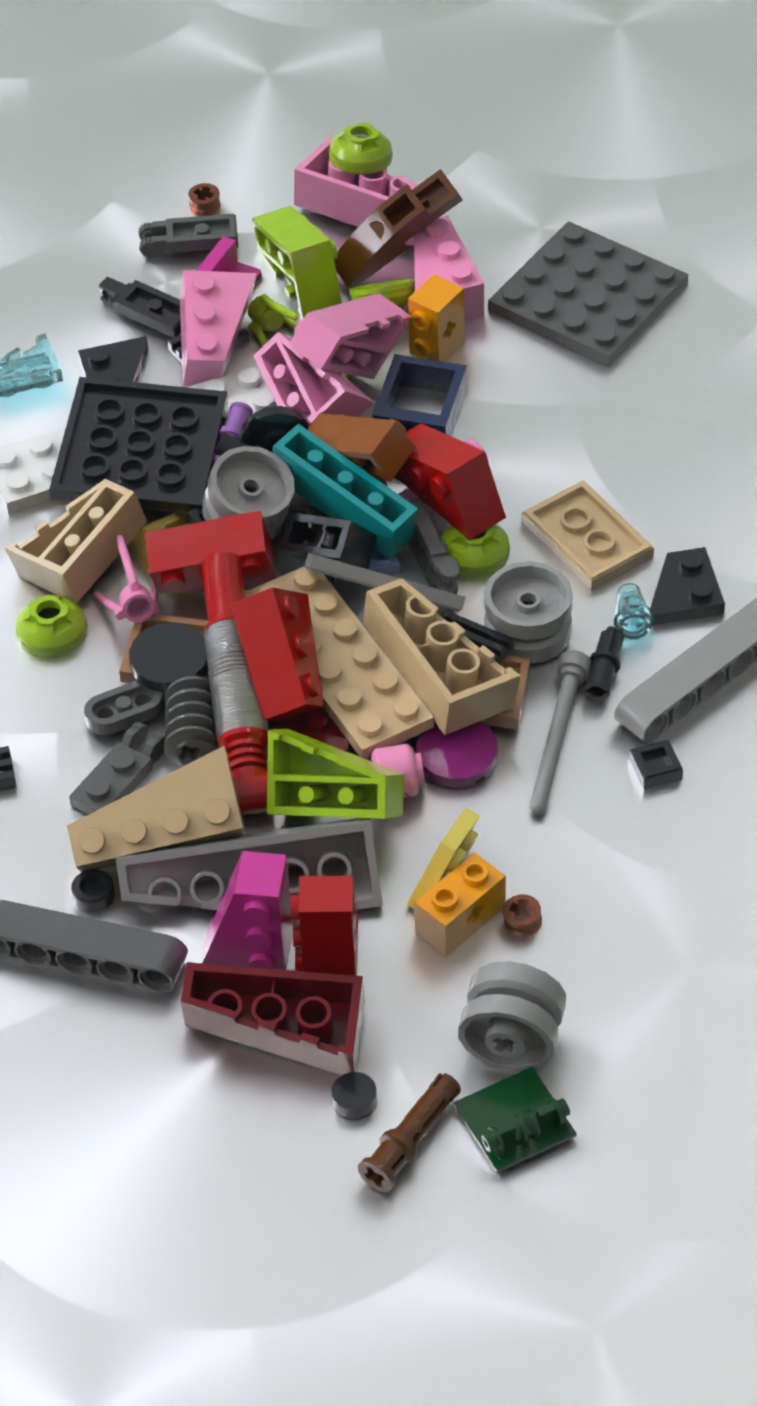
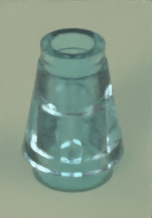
M627 583L622 585L617 591L614 626L616 630L623 632L625 638H642L649 632L653 624V614L639 586Z

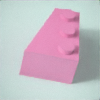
M449 217L438 218L414 235L415 291L435 274L464 288V321L484 316V282Z
M184 270L180 292L183 386H192L211 379L222 378L225 374L234 344L252 300L257 273Z
M377 293L308 312L305 318L301 319L296 325L294 337L289 346L322 370L374 379L408 324L410 315L382 294Z
M280 332L276 333L254 355V359L277 406L294 408L303 413L311 423L319 413L359 417L374 403L344 375L320 369L289 346L292 340L290 336Z

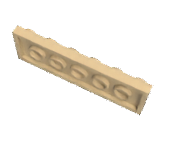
M303 566L245 592L246 597L274 587L308 594L319 675L323 686V708L360 757L367 759L371 757L373 750L376 748L397 745L434 728V716L324 574L307 570Z

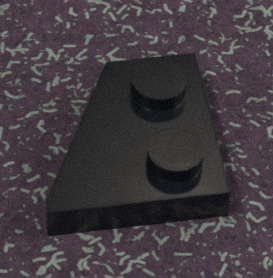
M144 336L78 350L79 362L84 377L128 382L138 381L142 371L141 362L143 356L147 355L149 351L148 340Z
M702 547L667 553L649 610V625L654 626L723 615L725 602L706 548Z

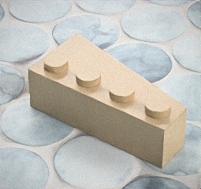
M400 578L368 590L366 592L363 624L434 716L435 723L444 735L515 707L520 675L511 667L505 669L495 661V654L484 645L479 648L465 636V629L455 621L450 623L438 614L439 608L404 579Z

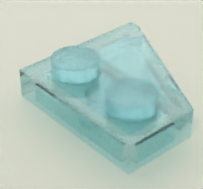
M46 333L35 337L36 346L23 353L22 349L17 347L0 359V397H10L18 392L34 388H47L54 383L63 382L61 367Z

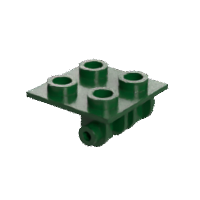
M533 1066L453 1102L456 1110L496 1173L577 1136V1133L566 1118V1116L570 1115L567 1102L563 1098L556 1101L552 1097Z

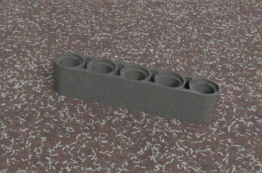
M0 900V958L166 993L174 989L188 954V948L181 940L167 934Z

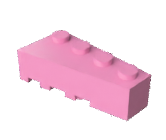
M329 137L294 169V205L307 209L312 213L322 214L339 220L341 223L358 227L373 211L406 184H408L411 190L418 186V184L403 176L392 177L388 175L387 168L371 174H352L336 168L329 160V148L333 139ZM414 236L407 240L405 244L414 246Z

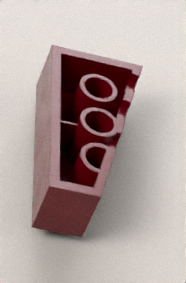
M193 962L186 963L180 1001L185 1026L338 1075L356 1072L365 1005L363 976Z

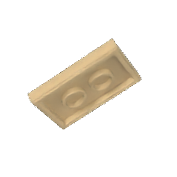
M584 480L522 512V523L590 590L601 586L654 556V547Z

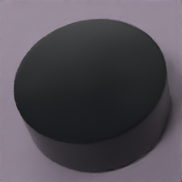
M86 870L78 874L72 882L73 901L83 911H102L109 907L115 898L113 880L108 873L102 870Z
M349 1072L341 1075L332 1086V1103L335 1110L344 1117L354 1119L371 1113L377 1103V1089L374 1081L368 1075L360 1072Z

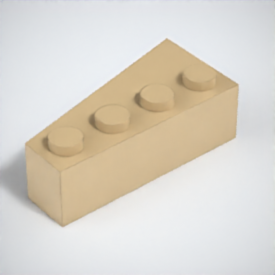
M225 746L67 825L75 865L81 873L86 870H98L115 866L117 857L246 835Z

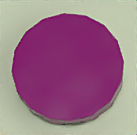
M434 721V728L421 733L416 742L417 753L421 752L423 771L427 773V778L435 784L449 788H465L475 785L476 780L481 779L484 775L487 778L492 774L498 762L497 739L492 730L480 721L447 735L443 734Z

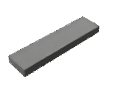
M310 553L307 555L304 566L307 570L371 588L400 579ZM405 580L435 606L458 612L463 609L466 597Z

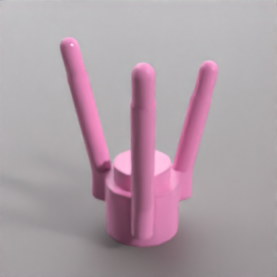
M118 535L116 541L129 585L121 591L119 605L99 591L94 593V598L113 611L118 620L126 617L131 622L141 623L148 620L152 614L159 613L157 605L158 592L155 585L151 587L149 593L145 586L139 584L124 537Z

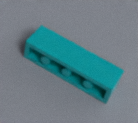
M297 424L273 445L272 452L288 465L294 477V488L298 495L330 518L352 521L376 534L377 539L374 549L389 560L414 537L418 515L417 507L300 424Z

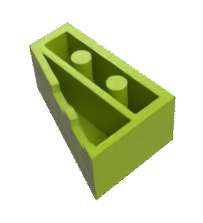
M292 206L252 218L258 251L275 277L283 275L289 284L285 286V292L289 298L297 296L299 303L298 311L302 318H305L308 312L342 303L334 259L338 257V253L332 238L325 236L318 226L315 227L308 221L305 215H301Z
M290 729L268 730L267 814L377 819L403 816V773Z

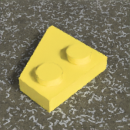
M465 807L441 841L406 905L414 909V902L443 879L448 871L451 872L460 865L479 835L473 831V828L480 815Z

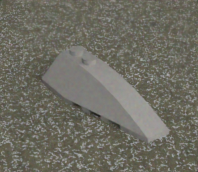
M353 818L246 834L116 858L122 901L169 906L181 905L217 910L221 897H224L228 888L229 880L242 851L287 856L290 897L291 894H299V876H353L355 888L354 902L357 904V910L383 906L370 818Z

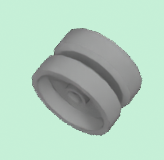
M241 446L226 451L217 458L210 472L208 486L202 501V513L205 521L261 510L271 539L275 538L285 523L288 508L295 492L294 477L288 465L278 455L261 447Z
M532 561L518 562L499 569L488 580L484 591V607L486 612L484 626L514 638V650L508 655L531 658V663H540L558 656L566 648L572 633L571 612L573 593L570 582L561 571L543 563Z
M511 961L487 964L478 968L471 978L467 993V1005L462 1011L458 1026V1039L465 1050L477 1059L498 1068L517 1071L525 1070L532 1066L534 1069L544 1066L554 1055L558 1039V1026L562 1023L566 1006V993L557 980L548 973L533 966Z

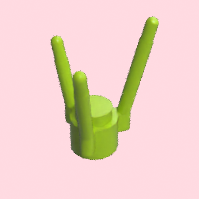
M262 294L252 300L247 310L248 316L252 320L248 328L257 336L262 347L268 342L263 331H276L283 323L295 330L298 324L296 322L299 319L297 313L273 301L266 294Z

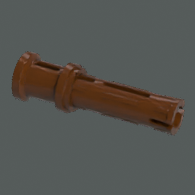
M439 1073L398 1127L383 1133L379 1138L380 1145L371 1157L363 1158L358 1164V1172L369 1186L381 1192H389L393 1188L395 1177L404 1165H410L416 1159L417 1146L442 1116L450 1103L460 1094L461 1087L456 1079L446 1073L443 1075Z

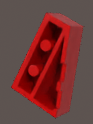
M422 423L407 431L408 437L416 448L395 475L397 480L409 488L468 540L473 539L506 518L485 451Z
M261 510L145 533L149 575L158 593L204 591L201 562L206 556L216 552L228 551L239 555L245 590L253 589L279 577L275 547Z
M272 587L231 603V609L263 720L284 722L324 707L323 686L319 675L308 594Z
M299 876V894H291L290 916L291 921H293V947H295V971L357 975L358 915H355L357 913V904L354 902L355 888L353 876Z

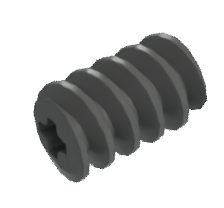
M185 676L171 683L165 692L164 752L171 762L181 767L216 750V727L212 708L211 687L209 679L205 677Z

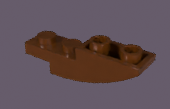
M441 169L412 190L406 184L373 211L349 236L338 250L337 259H334L336 272L348 289L358 286L408 250L405 245L407 240L463 201Z

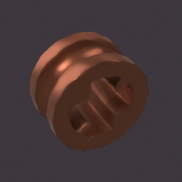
M201 183L189 190V207L194 215L210 216L220 210V192L215 185Z
M519 894L512 896L505 902L502 912L504 925L511 934L526 937L539 931L542 926V915L538 900L530 895ZM520 911H528L529 917L525 915V920H517L515 913L519 916Z

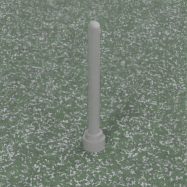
M569 650L563 652L558 663L557 673L562 684L529 805L530 812L536 816L542 815L546 810L577 687L588 679L591 669V659L580 651Z

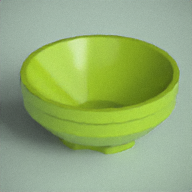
M368 123L347 126L330 143L329 160L336 168L352 174L376 173L387 168L393 159L392 144L389 139Z
M415 279L371 283L350 288L349 292L352 300L380 293L404 310V307L408 304V298L415 292Z
M495 524L484 531L486 534L483 537L468 540L452 525L444 531L441 540L444 539L446 541L449 556L457 559L461 570L460 576L469 578L486 577L496 573L506 565L510 556V544L508 535L500 525Z
M45 595L23 607L16 619L15 632L19 645L29 654L43 658H56L73 652L83 643L88 633V624L84 611L79 604L62 596ZM54 607L60 610V613L53 618L45 619L38 616V613L44 608Z

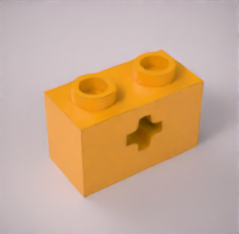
M433 274L408 298V314L410 315L408 322L409 353L417 358L445 362L465 343L464 288Z
M474 852L414 902L415 933L447 957L503 910L506 902V876Z

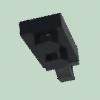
M107 276L99 284L101 301L110 305V308L173 338L181 333L180 299L137 280L126 285Z

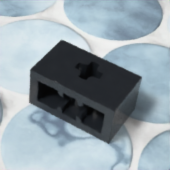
M290 512L279 549L304 563L308 553L368 569L377 535L349 520Z

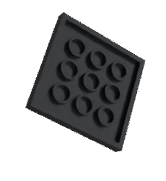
M79 377L49 489L50 498L52 500L72 502L104 479H107L134 491L142 509L186 514L195 508L202 509L204 493L214 465L213 457L219 441V430L223 426L228 404L227 391Z

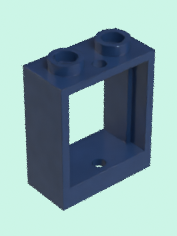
M394 354L372 418L397 420L407 431L422 423L452 437L467 394V365ZM399 386L447 393L441 414L393 408L392 405Z

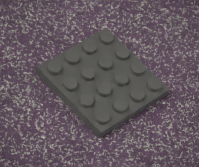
M568 221L488 300V311L610 367L688 285V274Z

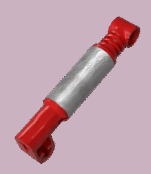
M216 552L206 556L201 562L207 620H209L205 625L204 640L218 747L225 746L228 753L242 816L267 813V756L265 747L268 745L269 726L268 721L263 720L230 605L246 598L241 559L239 555L232 552Z

